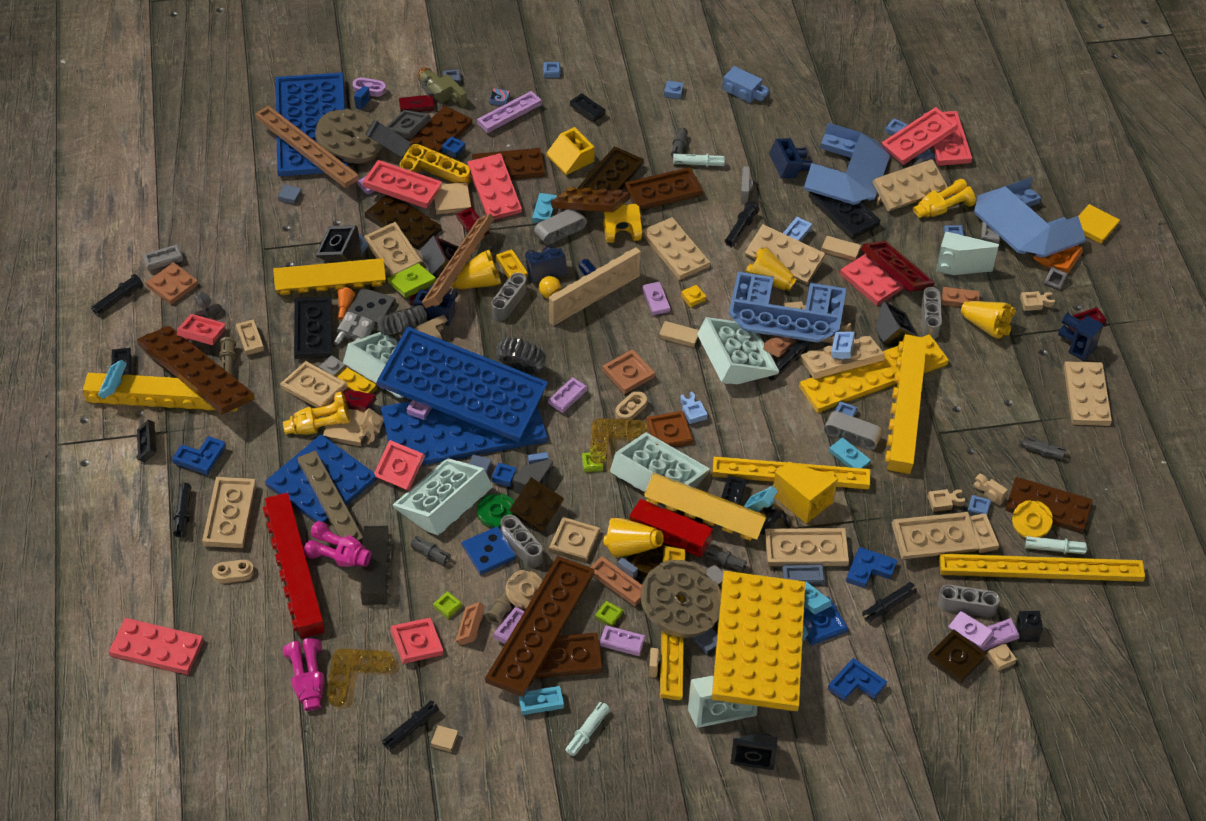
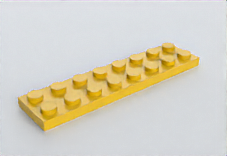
M930 334L923 336V338H927L924 373L948 365L949 359ZM898 346L883 351L885 360L817 379L811 377L800 381L799 388L814 410L820 413L838 406L840 401L846 403L897 384L894 383L895 373L899 371V368L896 367V361L901 353L897 352Z

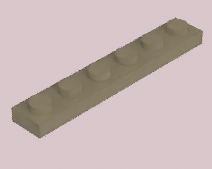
M316 450L297 457L303 473L336 534L340 537L351 535L360 543H364L363 536Z

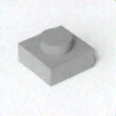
M331 355L319 368L338 377L346 369V365Z

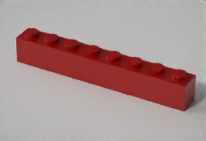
M284 493L265 498L266 506L262 508L264 517L269 518L270 521L266 522L269 534L273 533L274 536L270 538L272 548L278 551L275 554L277 566L281 565L282 570H279L281 582H286V586H283L285 598H290L291 601L287 605L289 614H294L295 619H292L294 632H299L300 639L325 633L289 494Z

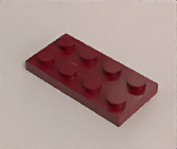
M878 241L863 244L861 250L866 256L874 260L879 268L887 271L892 279L899 281L907 291L924 290L928 287H933L935 284L930 277L888 242Z

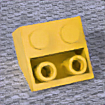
M573 127L558 136L547 151L546 156L565 175H568L594 162L595 147Z

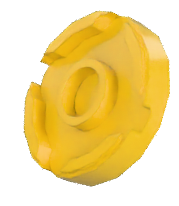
M1031 500L1019 504L1014 510L1012 517L1013 528L1017 534L1025 539L1026 536L1038 538L1046 536L1053 522L1052 513L1049 508L1042 502Z

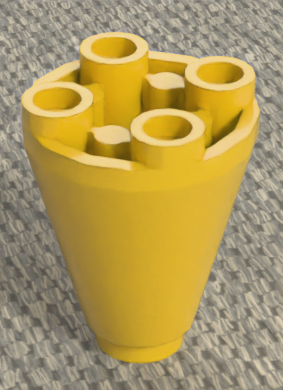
M759 248L754 256L757 259L754 264L750 263L745 273L774 277L772 287L790 291L797 280L794 274L769 248Z
M490 250L480 253L464 265V269L457 275V280L451 284L453 289L491 287L502 284Z
M966 301L963 303L961 315L994 338L999 339L1004 335H1009L1011 331L1010 323L1016 312V309L1011 304L983 301Z
M611 518L607 535L604 536L603 541L604 546L608 547L613 557L623 558L660 547L663 543V533L656 528L628 519Z

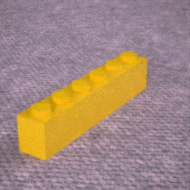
M384 258L273 268L275 291L280 293V295H290L291 292L296 291L299 294L309 293V290L325 292L328 291V288L339 290L353 286L354 289L364 288V285L380 287L383 286L382 283H386Z
M652 472L644 492V497H647V501L656 505L659 502L663 503L668 510L677 512L678 509L685 512L684 515L689 518H702L703 523L707 525H720L723 531L741 533L740 537L749 541L752 538L758 539L766 519L764 514Z

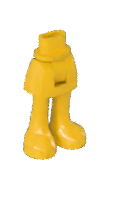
M958 179L954 181L953 185L942 192L937 193L936 190L928 193L917 206L913 207V211L918 218L923 216L935 217L946 213L947 209L960 202H964L967 207H972L976 204V197L970 186L967 187L966 181ZM953 194H956V195H954V196H952V197H950V198L944 200L945 198H947V197H949V196H951V195H953Z
M337 392L334 396V402L330 405L313 409L311 407L304 408L296 412L294 417L290 416L289 420L283 421L285 434L293 432L295 435L317 434L318 428L322 426L351 423L348 405L343 392Z

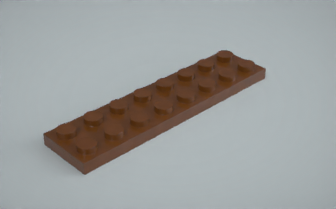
M171 326L162 327L137 339L139 347L221 414H225L255 400L252 391L191 342L181 336H177V331Z
M560 556L556 557L486 675L485 683L524 698L593 578L595 569Z

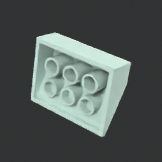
M705 318L697 335L721 382L725 384H741L779 373L770 353L763 350L764 342L759 333L744 331L736 321Z
M381 332L348 343L343 363L349 366L351 370L357 371L366 379L376 383L399 341L390 335L384 336L381 335ZM391 392V393H393V395H394L395 397H398V398H403V397H404V396H401V395L396 394V393H394V392Z
M647 432L617 451L610 472L618 478L627 481L635 488L644 492L652 472L696 488L710 471V468Z
M447 458L397 500L393 507L423 530L439 535L452 522L459 519L460 515L467 509H470L477 500L485 496L493 486L484 468Z

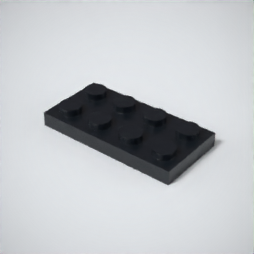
M809 192L808 197L851 239L880 225L881 220L862 202L853 205Z
M332 296L295 298L294 358L330 357L332 355Z

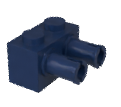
M791 138L775 139L769 152L780 178H796L799 171H809L813 163L812 160H801V158L805 159L807 157L808 151L805 147L795 148Z
M545 246L542 253L535 252L534 250H531L532 253L529 250L525 253L528 276L533 283L540 282L547 276L557 278L568 275L566 257L560 248H552L551 246L547 248Z
M434 284L430 285L428 291L420 289L414 300V306L421 305L424 307L427 321L444 315L448 320L445 325L449 326L455 315V299L458 296V292L455 289L452 291V288H450L449 292L443 296V301L439 305L425 308L422 301Z
M1066 313L1061 322L1065 325L1060 328L1058 335L1071 342L1068 353L1085 362L1097 348L1103 324L1088 315L1084 320H1079Z

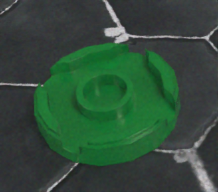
M493 493L483 497L477 506L478 520L488 528L498 527L501 529V520L504 516H516L509 511L514 501L505 494L494 495Z

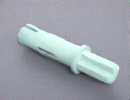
M674 153L673 164L706 165V167L708 165L724 166L725 157L708 155V153L706 155Z
M1026 536L1025 549L1063 552L1065 555L1066 553L1085 554L1087 550L1085 542L1068 541L1067 538L1065 540Z
M599 702L582 727L575 731V737L566 747L567 753L575 756L584 744L589 743L590 736L610 712L607 704Z

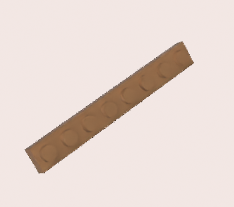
M269 105L255 113L258 121L345 189L359 180L357 173Z
M491 213L477 219L422 301L425 308L437 306L443 301V296L449 292V287L457 280V275L464 269L465 263L471 259V254L478 248L479 242L484 239V234L491 228V224L495 219Z

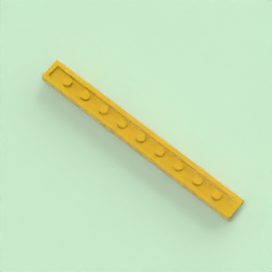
M940 554L939 556L940 575L1143 582L1145 579L1142 560Z

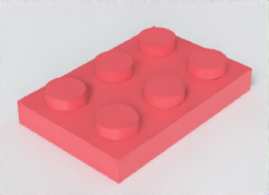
M866 254L840 269V275L876 306L904 288L899 281L892 279L887 271L879 268L878 264L874 260L869 259Z

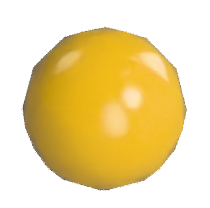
M553 276L544 277L539 283V292L546 299H549L553 293L561 290L560 281Z

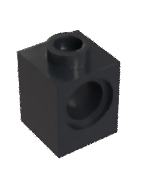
M1019 611L1015 623L1019 633L1018 642H1039L1043 630L1040 611Z

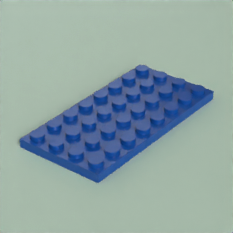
M343 72L275 77L276 112L317 142L315 130L319 119L330 111L345 109ZM277 136L278 176L325 173ZM335 156V157H336L337 159H339L342 163H344L346 166H348V163H347V162H343V159H342V158H339V157Z
M408 326L376 382V386L516 442H520L548 384L547 381Z
M411 401L381 406L388 442L391 440L423 453L425 458L421 466L443 462L447 458L454 460L547 442V435L538 406L520 442L434 408L430 410L425 420L407 414V408Z

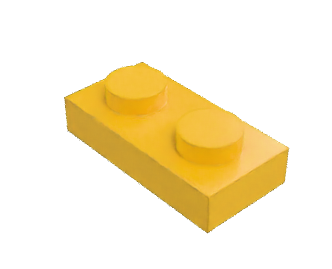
M512 249L496 255V261L508 279L514 273H522L528 278V272Z
M346 368L337 377L346 382L347 389L370 394L377 390L375 383L349 368Z

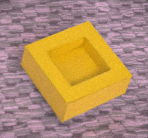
M697 285L681 291V297L690 308L706 301V295Z

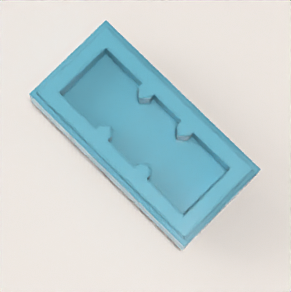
M120 360L110 366L98 396L104 399L115 392V389L122 381L121 376L127 365L126 362Z
M843 437L829 447V452L847 467L865 469L871 463L867 456Z
M805 582L804 607L813 614L831 607L830 599Z

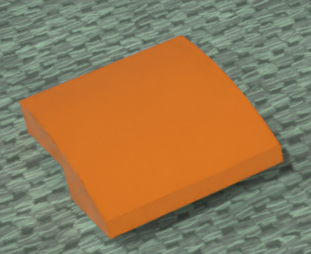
M1074 246L1044 258L1036 257L1035 253L1033 258L1050 269L1053 267L1068 274L1083 253V247Z

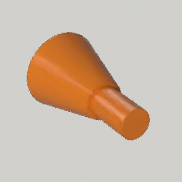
M347 287L338 290L340 309L338 320L340 321L344 318L356 296L355 292Z

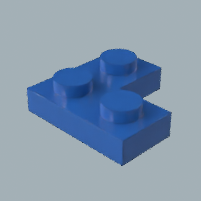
M208 436L199 450L181 444L172 461L176 465L208 475L225 450L226 442Z
M859 547L846 582L866 588L871 573L891 580L898 560Z
M852 658L830 682L827 690L843 701L856 688L875 699L886 687L887 681Z

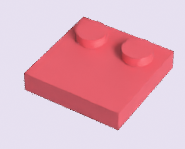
M190 314L177 329V336H181L186 340H195L213 345L225 331L226 323Z
M389 440L374 472L375 477L409 491L425 455Z
M431 617L391 626L390 631L402 664L443 655V648Z

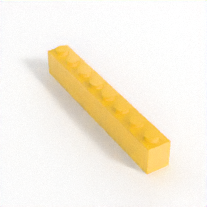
M905 334L903 342L899 341L897 352L901 354L897 357L896 367L899 368V371L895 373L894 383H897V387H894L892 393L895 403L891 405L890 414H893V419L890 418L888 430H891V435L888 434L886 446L890 447L889 451L886 450L884 462H888L887 470L910 474L914 464L927 338Z
M88 372L83 387L85 400L91 403L216 410L178 378L122 375V381L115 389V392L103 399L98 396V393L107 374Z

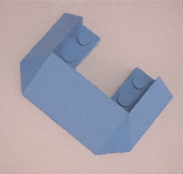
M828 123L820 149L850 157L851 160L846 173L812 163L804 190L853 205L859 204L861 200L865 199L869 201L874 200L877 190L872 181L884 175L890 155L877 140L861 132Z
M1033 177L986 192L977 197L974 213L1017 253L1025 254L1026 252L1036 253V257L1044 258L1086 242L1078 216L1070 219L1062 217L1047 223L1030 208V206L1039 204L1042 198L1031 189Z
M737 272L729 315L744 331L811 342H820L839 332L847 288L810 283L806 308L804 310L769 304L774 277Z

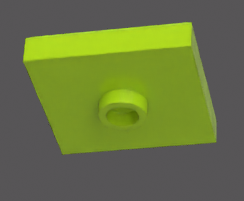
M419 263L387 278L388 283L405 298L418 293L420 289L424 290L430 287L431 284L436 282V278Z

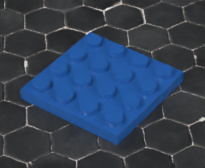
M321 434L265 481V485L277 495L288 493L293 507L313 522L321 521L326 524L329 522V519L303 473L297 457L316 450L346 506L373 484L377 477H375L374 472Z

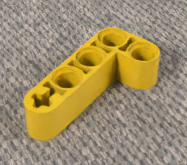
M418 144L412 145L400 162V168H411L409 171L419 173L422 169L453 183L467 182L468 185L471 183V173L468 165Z

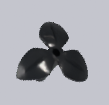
M773 503L768 508H763V511L772 514L762 526L760 531L762 535L765 534V529H769L778 518L783 519L787 528L790 529V519L779 505Z

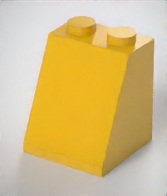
M792 462L778 467L775 471L773 487L778 492L774 498L804 523H809L834 503L838 480L836 477Z

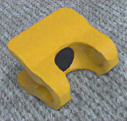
M626 204L614 212H604L603 227L607 243H614L615 234L619 231L629 232L634 241L642 240L640 209L637 204Z

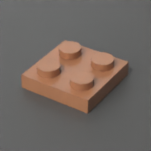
M174 262L146 282L147 288L170 305L177 302L199 285L197 279Z
M633 349L602 366V371L624 394L655 378V372Z

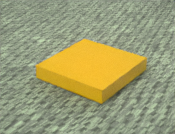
M1090 204L1078 216L1084 235L1100 244L1106 240L1120 222V219Z

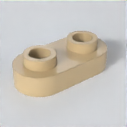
M632 392L615 409L617 420L621 422L633 420L645 409L647 405L646 395L642 392Z
M248 560L227 561L216 564L212 569L214 580L221 584L240 582L252 578L254 568L253 564Z

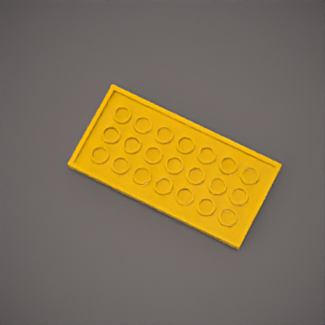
M731 571L723 572L711 700L798 712L805 581Z

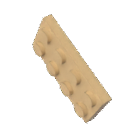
M933 159L875 178L872 181L888 212L920 201L933 190L939 193L948 188Z
M673 217L642 230V236L679 280L710 267V261Z
M762 224L745 251V256L756 260L757 258L754 256L759 248H769L794 274L797 281L806 285L810 283L826 257L824 252Z
M863 336L854 340L851 358L843 360L832 358V346L801 354L800 357L801 362L814 379L885 360L883 351L870 336Z
M1065 361L1064 373L1072 425L1110 426L1112 420L1103 363Z
M216 477L202 540L203 546L244 547L256 487L255 479Z
M968 512L894 519L892 521L901 559L976 552L979 549Z
M845 528L765 529L767 566L823 564V566H848L849 558Z

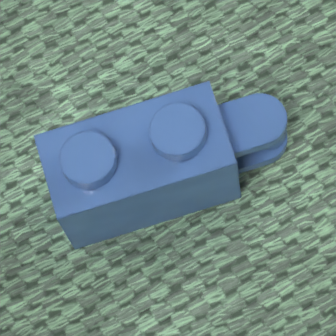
M735 66L723 77L722 90L750 103L754 99L763 101L770 93L769 89L762 85L761 78Z

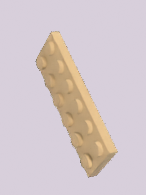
M637 248L627 251L622 256L611 260L608 264L597 268L594 272L583 276L580 280L569 284L559 292L553 293L549 297V322L555 326L639 277L641 251Z

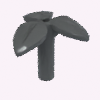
M200 291L199 294L194 296V300L202 308V310L196 311L194 315L207 318L208 312L215 316L222 310L220 304L215 303L210 306L211 299L206 293Z

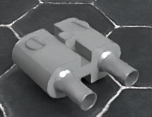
M347 312L336 330L338 336L334 344L339 346L343 338L349 340L353 338V341L370 336L375 323L363 316L359 318L357 314Z

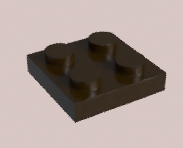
M531 477L509 511L543 533L565 499Z
M953 629L928 654L927 659L961 684L986 659L987 653Z

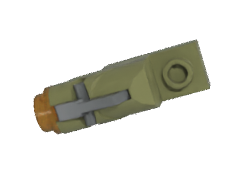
M426 67L418 71V80L428 96H434L441 103L452 99L461 108L467 106L466 92L448 74L440 77Z

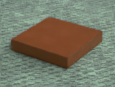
M684 411L646 417L650 435L671 447L693 444V438Z

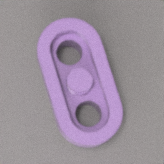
M362 77L353 81L354 92L359 91L364 85L369 87L370 96L380 97L386 93V85L383 81Z

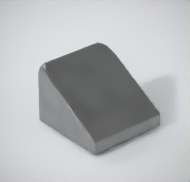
M1051 267L1044 284L1061 290L1069 276L1067 273Z

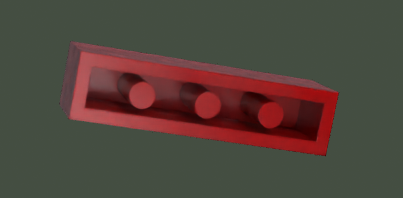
M642 499L638 501L629 515V520L660 530L663 533L664 543L679 549H685L686 552L702 558L712 541L713 529L706 524H700L686 516H681L671 510L664 509Z

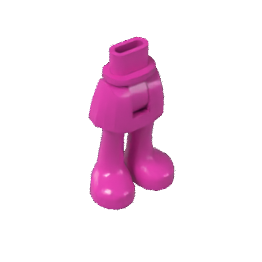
M317 521L313 524L311 528L312 537L337 545V549L328 547L315 540H310L304 547L306 557L311 559L320 556L335 559L338 566L359 567L361 565L366 567L372 553L366 550V547L351 535L340 537L332 533L324 522Z
M309 638L303 640L308 673H304L302 649L299 641L290 642L282 649L284 657L292 661L294 677L291 679V685L300 703L303 704L304 711L321 708L320 701L322 700L325 677L322 672H319L317 665V654L322 651V642L318 639Z

